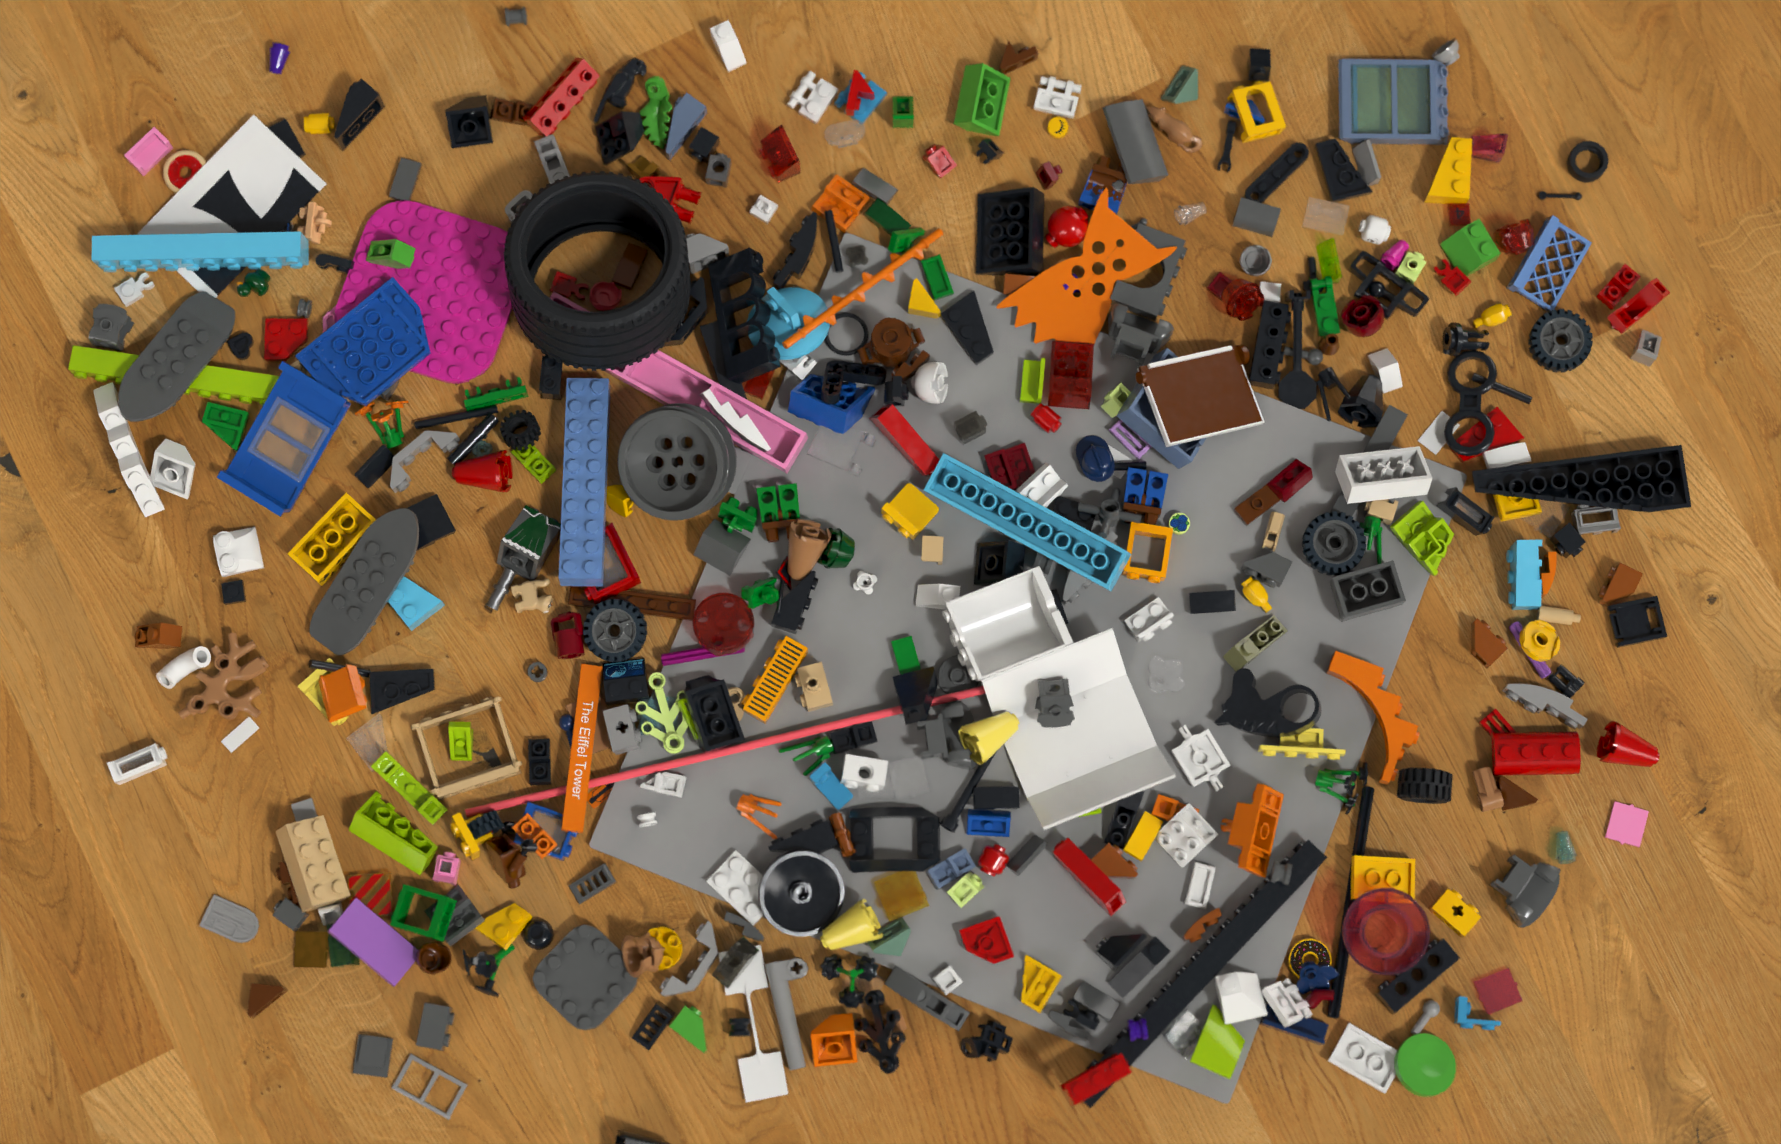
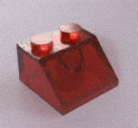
M780 125L760 141L761 148L758 149L763 161L767 159L770 165L767 169L771 178H776L778 183L801 173L800 160L783 125Z

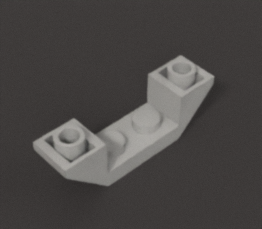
M426 430L393 457L390 487L394 493L402 492L410 485L411 478L402 468L404 465H410L418 453L426 452L432 446L431 443L433 441L443 453L453 451L459 445L460 439L458 435L454 432Z
M711 922L702 923L695 933L698 935L696 940L710 949L708 952L704 951L700 956L698 962L701 964L697 970H691L686 978L689 981L687 985L674 976H671L670 979L666 978L660 986L662 990L660 994L662 996L669 997L695 991L718 956Z

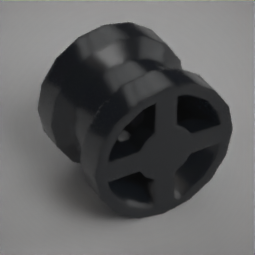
M750 1018L729 1019V1024L731 1025L729 1037L750 1036V1031L748 1030Z

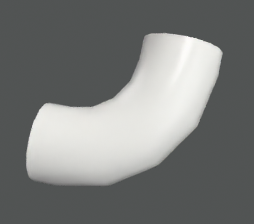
M203 646L187 650L166 664L156 674L157 680L165 688L171 689L191 672L208 666L211 661V654Z

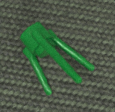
M1366 516L1364 523L1360 522L1359 526L1363 528L1364 535L1368 536L1367 550H1371L1373 537H1376L1377 534V565L1382 564L1381 519Z
M819 736L813 740L779 749V752L782 753L812 745V749L793 758L795 762L813 753L817 757L821 755L817 761L803 772V775L806 776L820 763L830 757L829 753L834 751L827 736L823 738Z

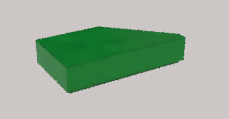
M913 228L893 231L888 251L891 253L908 251L913 246L912 242L918 236H923L925 230Z

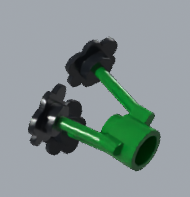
M1364 762L1363 766L1359 767V771L1319 769L1315 786L1320 787L1319 791L1328 793L1345 803L1344 807L1347 808L1345 812L1347 815L1352 807L1355 806L1359 795L1355 793L1354 797H1352L1353 789L1356 785V777L1359 776L1363 786L1367 784V762ZM1335 775H1350V777L1347 776L1346 779L1343 780L1335 778ZM1333 782L1344 784L1349 798L1343 797L1328 789V787L1332 788Z

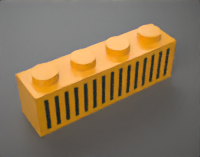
M785 636L784 640L779 639L774 648L776 651L773 658L769 657L763 667L766 669L762 677L760 675L757 676L752 685L755 689L751 695L747 694L742 702V705H744L743 711L764 724L767 723L797 672V668L800 667L808 653L807 647L788 636Z

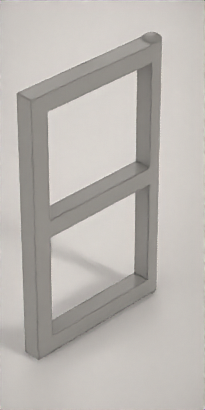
M410 1054L391 1088L449 1120L468 1085ZM413 1060L435 1072L420 1099L398 1087ZM439 1075L461 1086L447 1113L424 1102Z

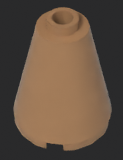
M799 519L795 524L794 521L791 522L789 528L787 572L794 580L801 581L810 574L830 542L831 532L827 528L825 531L821 529V524L804 519Z

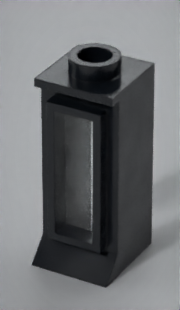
M1457 487L1446 490L1445 493L1449 496L1445 501L1437 504L1439 509L1475 536L1486 534L1491 529V522L1494 516H1491L1462 494Z

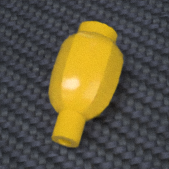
M1496 304L1484 310L1480 318L1473 320L1475 328L1482 325L1493 327L1506 322L1512 314L1508 304L1504 306Z
M1250 576L1241 583L1243 594L1254 606H1261L1265 613L1272 609V606L1268 603V593L1259 580L1253 579Z

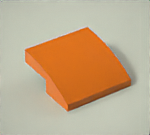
M836 174L825 187L823 194L813 204L811 211H814L826 220L824 212L832 210L835 227L845 233L866 206L870 197Z

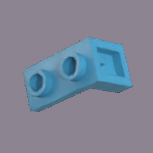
M826 762L809 776L812 783L837 810H840L853 798V794L840 783V780L834 775Z
M1458 996L1455 998L1454 1024H1460V1028L1473 1029V1025H1481L1482 1030H1495V1027L1501 1026V1021L1467 1019V1015H1470L1471 1004L1467 1002L1468 997Z

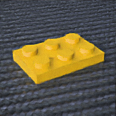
M1352 856L1351 899L1415 902V859Z

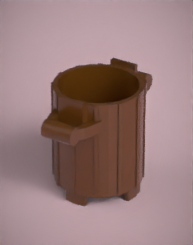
M888 317L880 320L875 325L871 333V341L857 351L862 364L878 363L887 368H894L897 365H902L903 362H907L911 351L924 343L925 340L920 328L909 329L905 322ZM911 333L914 334L915 340L917 342L915 344L912 340ZM866 349H868L869 354H870V356H871V359H870V360H869L868 354H867V352H866Z

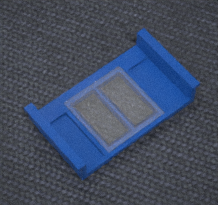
M284 361L278 367L282 370L280 377L227 470H221L217 476L221 481L280 517L283 513L292 510L308 478L351 405L347 399Z

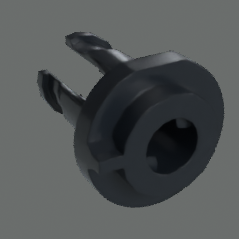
M1451 322L1443 332L1442 343L1444 348L1442 353L1457 356L1461 350L1481 349L1486 351L1489 347V342L1468 341V338L1483 339L1484 336L1489 335V332L1487 330L1462 329L1460 323Z

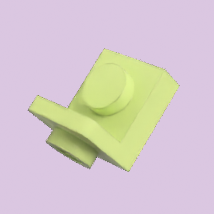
M970 871L949 889L947 893L962 908L984 888L981 878Z

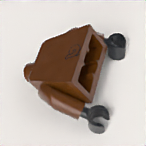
M506 821L503 823L502 835L499 834V836L486 841V845L496 873L508 884L509 888H516L521 884L519 878L526 875L524 862L528 857L527 853L536 852L537 844L533 843L534 840L525 839L521 842L520 850V847L508 837V833H516L511 828L515 823Z

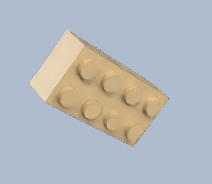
M324 815L286 824L276 831L302 913L337 904L350 897Z

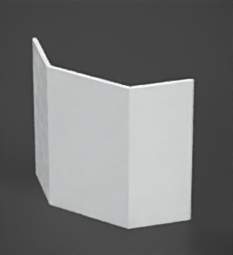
M1112 628L981 680L993 716L1009 712L1010 714H1015L1019 720L1018 730L1004 745L1025 796L1043 830L1176 777L1156 744L1126 674ZM1068 678L1070 696L1074 705L1070 707V711L1073 710L1075 720H1072L1071 725L1064 727H1042L1037 722L1038 713L1041 712L1039 709H1035L1036 700L1039 697L1038 680L1051 681Z

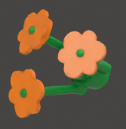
M395 400V402L385 403L386 406L391 405V409L381 410L372 416L370 414L372 411L371 407L375 405V402L363 406L354 413L355 416L359 414L362 417L367 416L379 435L382 444H386L388 449L403 443L401 438L405 436L402 431L400 408H404L403 404L409 403L408 401ZM393 409H395L397 431L395 428L390 429L387 422L390 416L393 415ZM375 421L383 422L386 431L382 433Z

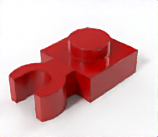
M1443 259L1442 262L1446 265L1445 269L1439 270L1435 266L1434 270L1439 276H1444L1441 282L1457 296L1471 283V280L1457 266L1451 270L1449 262Z
M557 271L550 292L553 293L554 291L569 299L572 294H575L579 300H585L586 297L581 295L579 291L581 289L589 290V286L585 283L576 284V277Z

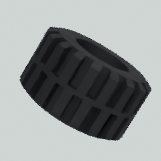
M1431 768L1401 769L1398 774L1397 797L1404 801L1416 803L1443 804L1450 802L1453 775L1444 770Z

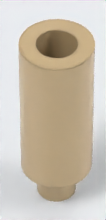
M1541 606L1537 611V620L1572 625V622L1580 623L1581 615L1574 614V611L1569 609Z

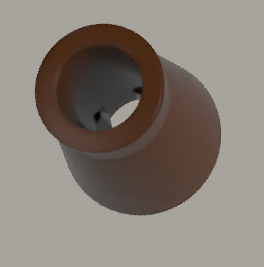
M1329 334L1320 339L1319 349L1324 355L1331 356L1339 350L1337 335Z

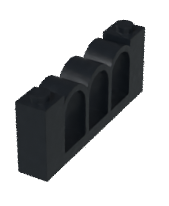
M751 248L744 249L708 265L727 379L738 384L780 367V353L774 347V332L765 326L769 322L771 310L769 305L762 300L766 291V282L760 275L764 272V260L761 253ZM751 278L749 290L745 294L732 299L730 286ZM755 304L756 311L754 316L749 321L736 326L734 313ZM760 330V339L757 345L741 352L739 339Z

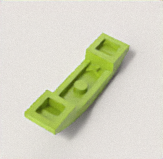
M386 751L371 766L432 825L448 810Z

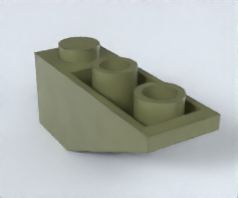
M1273 615L1235 644L1223 658L1236 672L1249 664L1283 636L1287 629Z

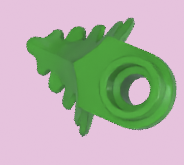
M653 76L645 83L650 101L640 110V115L645 116L642 124L643 126H648L644 131L645 135L650 134L648 140L655 141L653 143L654 146L664 149L665 144H667L665 139L668 138L665 132L669 130L664 123L670 121V117L666 113L671 111L672 105L668 101L670 94L665 81L659 76Z

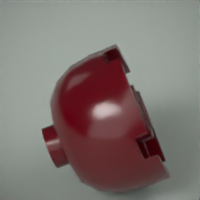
M1368 295L1361 296L1362 299L1357 301L1355 299L1351 300L1341 313L1346 329L1357 337L1372 336L1381 329L1384 323V310L1377 298Z

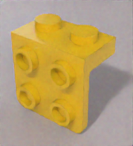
M911 483L906 484L890 503L886 502L881 508L882 518L890 525L893 523L899 528L898 532L905 538L909 537L911 540H914L939 512V507Z

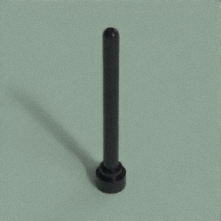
M996 752L985 763L978 766L951 814L943 817L940 822L943 828L955 833L959 826L957 824L959 815L971 797L973 788L978 785Z

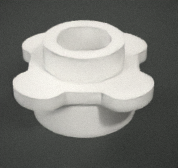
M859 571L853 588L856 591H864L867 595L872 594L873 585L877 582V577L865 573V571Z

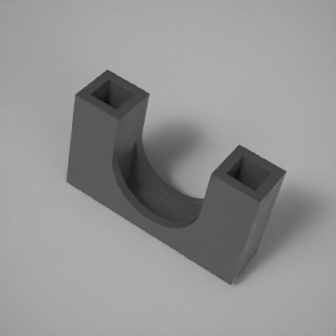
M1139 223L1136 231L1157 249L1176 246L1177 249L1160 262L1163 268V278L1158 284L1150 288H1139L1117 280L1110 300H1112L1111 305L1121 304L1127 306V311L1156 321L1158 315H1163L1166 304H1163L1165 296L1169 297L1172 291L1171 279L1172 277L1176 279L1180 267L1177 266L1179 259L1183 260L1187 248L1184 247L1186 240Z

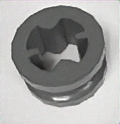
M301 298L298 304L297 316L301 317L304 315L305 318L309 319L312 311V300L305 302Z
M535 662L529 666L528 676L532 681L542 682L546 679L548 672L544 664ZM535 667H539L543 671V675L540 674L541 677L536 678L535 674H532V670L535 671Z

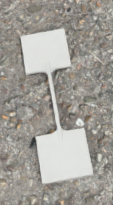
M761 945L720 952L718 955L726 995L737 993L746 995L755 1039L756 1054L752 1057L738 1059L745 1101L751 1102L787 1095L788 1089L781 1051L768 1054L760 1051L750 1000L752 991L768 987Z

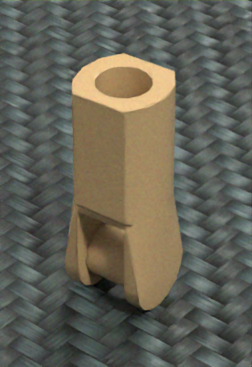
M1271 512L1262 543L1263 549L1267 547L1275 552L1285 518L1284 514ZM1268 534L1276 536L1275 541L1267 539Z

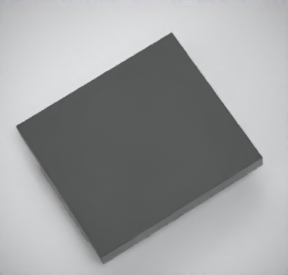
M358 1034L353 1074L388 1078L393 1039Z

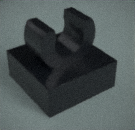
M989 138L982 140L978 145L980 150L977 151L976 156L979 157L985 153L987 158L983 163L989 164L992 160L999 159L1004 152Z

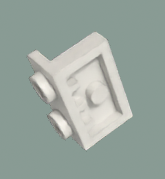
M1046 462L1016 492L1047 508L1056 497L1063 493L1068 484L1060 479L1052 466Z
M1158 597L1125 619L1124 623L1137 642L1141 640L1146 642L1155 636L1154 631L1159 628L1164 630L1170 626L1174 614L1169 612Z

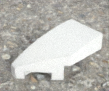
M659 772L646 783H642L640 788L682 798L687 777L668 772Z

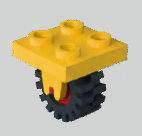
M495 810L483 815L478 814L464 821L459 812L452 816V823L450 824L454 837L456 839L460 838L462 841L460 842V847L466 857L470 856L472 861L480 857V848L478 846L492 839L494 833H497L504 827Z

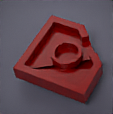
M265 318V361H287L300 346H303L308 341L307 318Z
M1000 916L959 930L967 952L992 964L1014 958Z

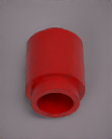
M1042 403L1030 415L1034 418L1033 421L1048 434L1051 431L1055 433L1062 425L1060 422L1062 418L1048 405L1044 406Z

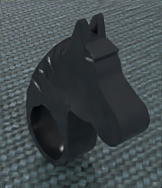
M1242 668L1236 671L1233 676L1232 694L1225 704H1222L1223 714L1215 720V723L1218 726L1231 725L1243 732L1259 736L1286 737L1302 733L1313 727L1320 719L1322 707L1315 692L1304 685L1289 686L1266 700H1262L1260 694L1255 689V676L1249 669ZM1304 693L1314 699L1315 709L1309 719L1300 723L1287 720L1284 715L1282 716L1286 700L1294 694Z

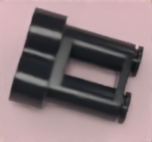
M1562 664L1556 669L1557 672L1555 674L1552 673L1547 678L1568 698H1571L1585 684L1580 677L1576 678ZM1561 674L1569 683L1566 685L1557 675Z

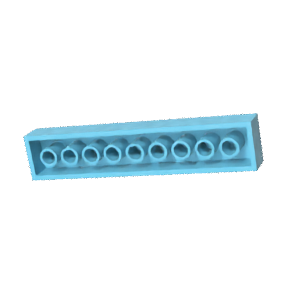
M302 232L92 236V261L103 269L104 272H116V269H124L126 272H136L137 269L155 272L158 271V268H166L167 271H178V268L197 271L203 267H207L208 270H220V267H228L230 270L248 267L249 269L257 270L261 269V266H269L270 269H281L282 266L301 269L304 265H309V240Z
M943 453L924 488V491L1109 591L1113 590L1132 555L1119 546Z

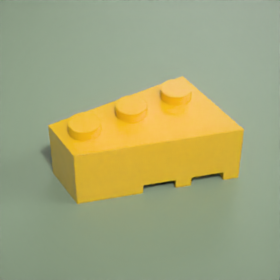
M1451 137L1424 201L1425 203L1466 205L1470 197L1471 138Z

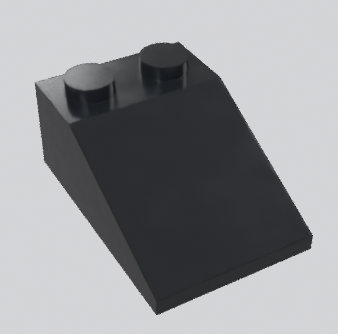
M362 78L349 87V92L346 95L334 134V138L342 151L385 108L380 94Z

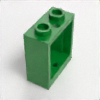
M403 884L402 890L398 894L396 908L391 915L390 926L444 942L457 901L447 896ZM414 894L438 900L428 931L405 924Z

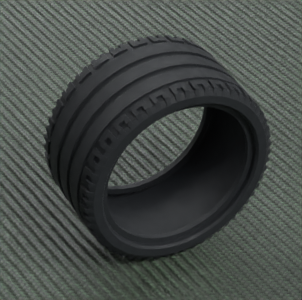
M591 171V173L581 172L582 174L579 175L575 173L570 177L564 176L561 180L557 179L552 184L548 183L545 188H540L537 194L534 193L531 199L525 201V205L519 208L520 212H517L514 220L511 221V227L508 229L504 247L505 272L511 304L524 335L544 355L548 354L549 358H554L559 363L563 362L566 366L572 365L577 369L581 367L583 370L592 369V371L601 369V371H606L609 368L615 370L616 367L621 369L625 365L631 366L634 362L639 363L643 358H649L650 354L657 353L658 349H662L665 346V342H669L671 337L676 334V329L680 328L687 313L691 291L687 239L682 222L677 212L674 211L673 206L669 204L666 198L663 199L660 192L657 193L656 189L650 188L647 183H641L637 178L634 180L631 176L625 177L621 173L617 175L614 172L605 173V171H600V173H595V171ZM591 232H615L637 239L649 247L663 264L657 279L642 296L620 308L601 312L579 311L560 305L545 295L534 280L544 259L557 246L573 237Z

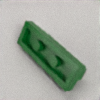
M517 377L518 384L516 386H511L508 379L506 380L507 390L495 388L489 390L483 396L479 387H476L477 394L475 396H470L467 389L465 390L467 400H464L465 408L469 411L529 397L526 386H522L521 378Z

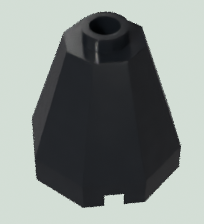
M1363 375L1348 392L1351 396L1350 399H1347L1346 396L1343 398L1338 413L1348 423L1358 422L1357 426L1361 428L1377 427L1383 415L1382 382L1375 375Z

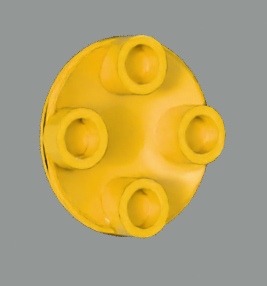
M667 927L650 929L648 931L650 936L656 938L661 946L665 948L662 962L658 966L659 970L673 967L682 955L680 937L675 931Z

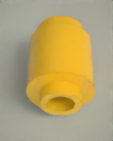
M316 113L304 116L305 133H310L311 135L331 134L332 129H335L334 117H331L330 113Z

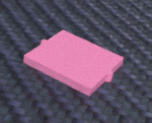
M1614 802L1605 838L1618 841L1621 845L1625 843L1640 847L1649 811L1636 808L1633 804L1626 805Z

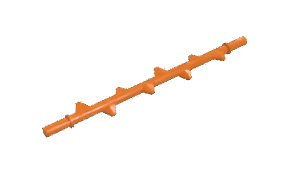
M940 228L936 229L902 255L891 253V263L875 275L863 272L861 274L863 284L843 298L835 295L832 296L833 305L816 318L804 315V327L797 329V332L783 341V347L788 349L800 339H804L808 333L823 322L834 326L836 324L835 314L854 300L865 302L864 292L882 279L891 283L894 282L893 271L912 257L922 260L924 258L922 250L927 249L931 243L943 235V231Z

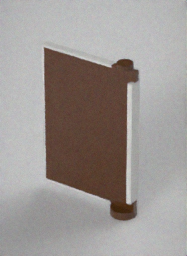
M1230 345L1149 363L1137 369L1136 381L1144 386L1166 447L1265 423L1243 366L1248 364L1250 359L1248 348L1245 345Z

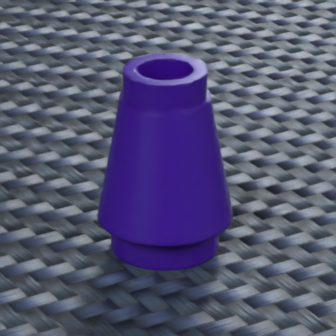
M279 43L272 44V47H270L269 72L281 75L290 54L288 51L289 46Z

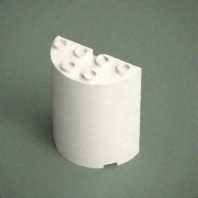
M1040 566L946 602L945 610L942 611L944 619L949 623L951 629L950 641L953 647L957 646L960 653L958 654L961 666L966 665L971 680L980 681L1073 644Z

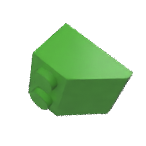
M1480 219L1461 228L1440 244L1454 268L1457 266L1466 276L1496 261L1501 254Z

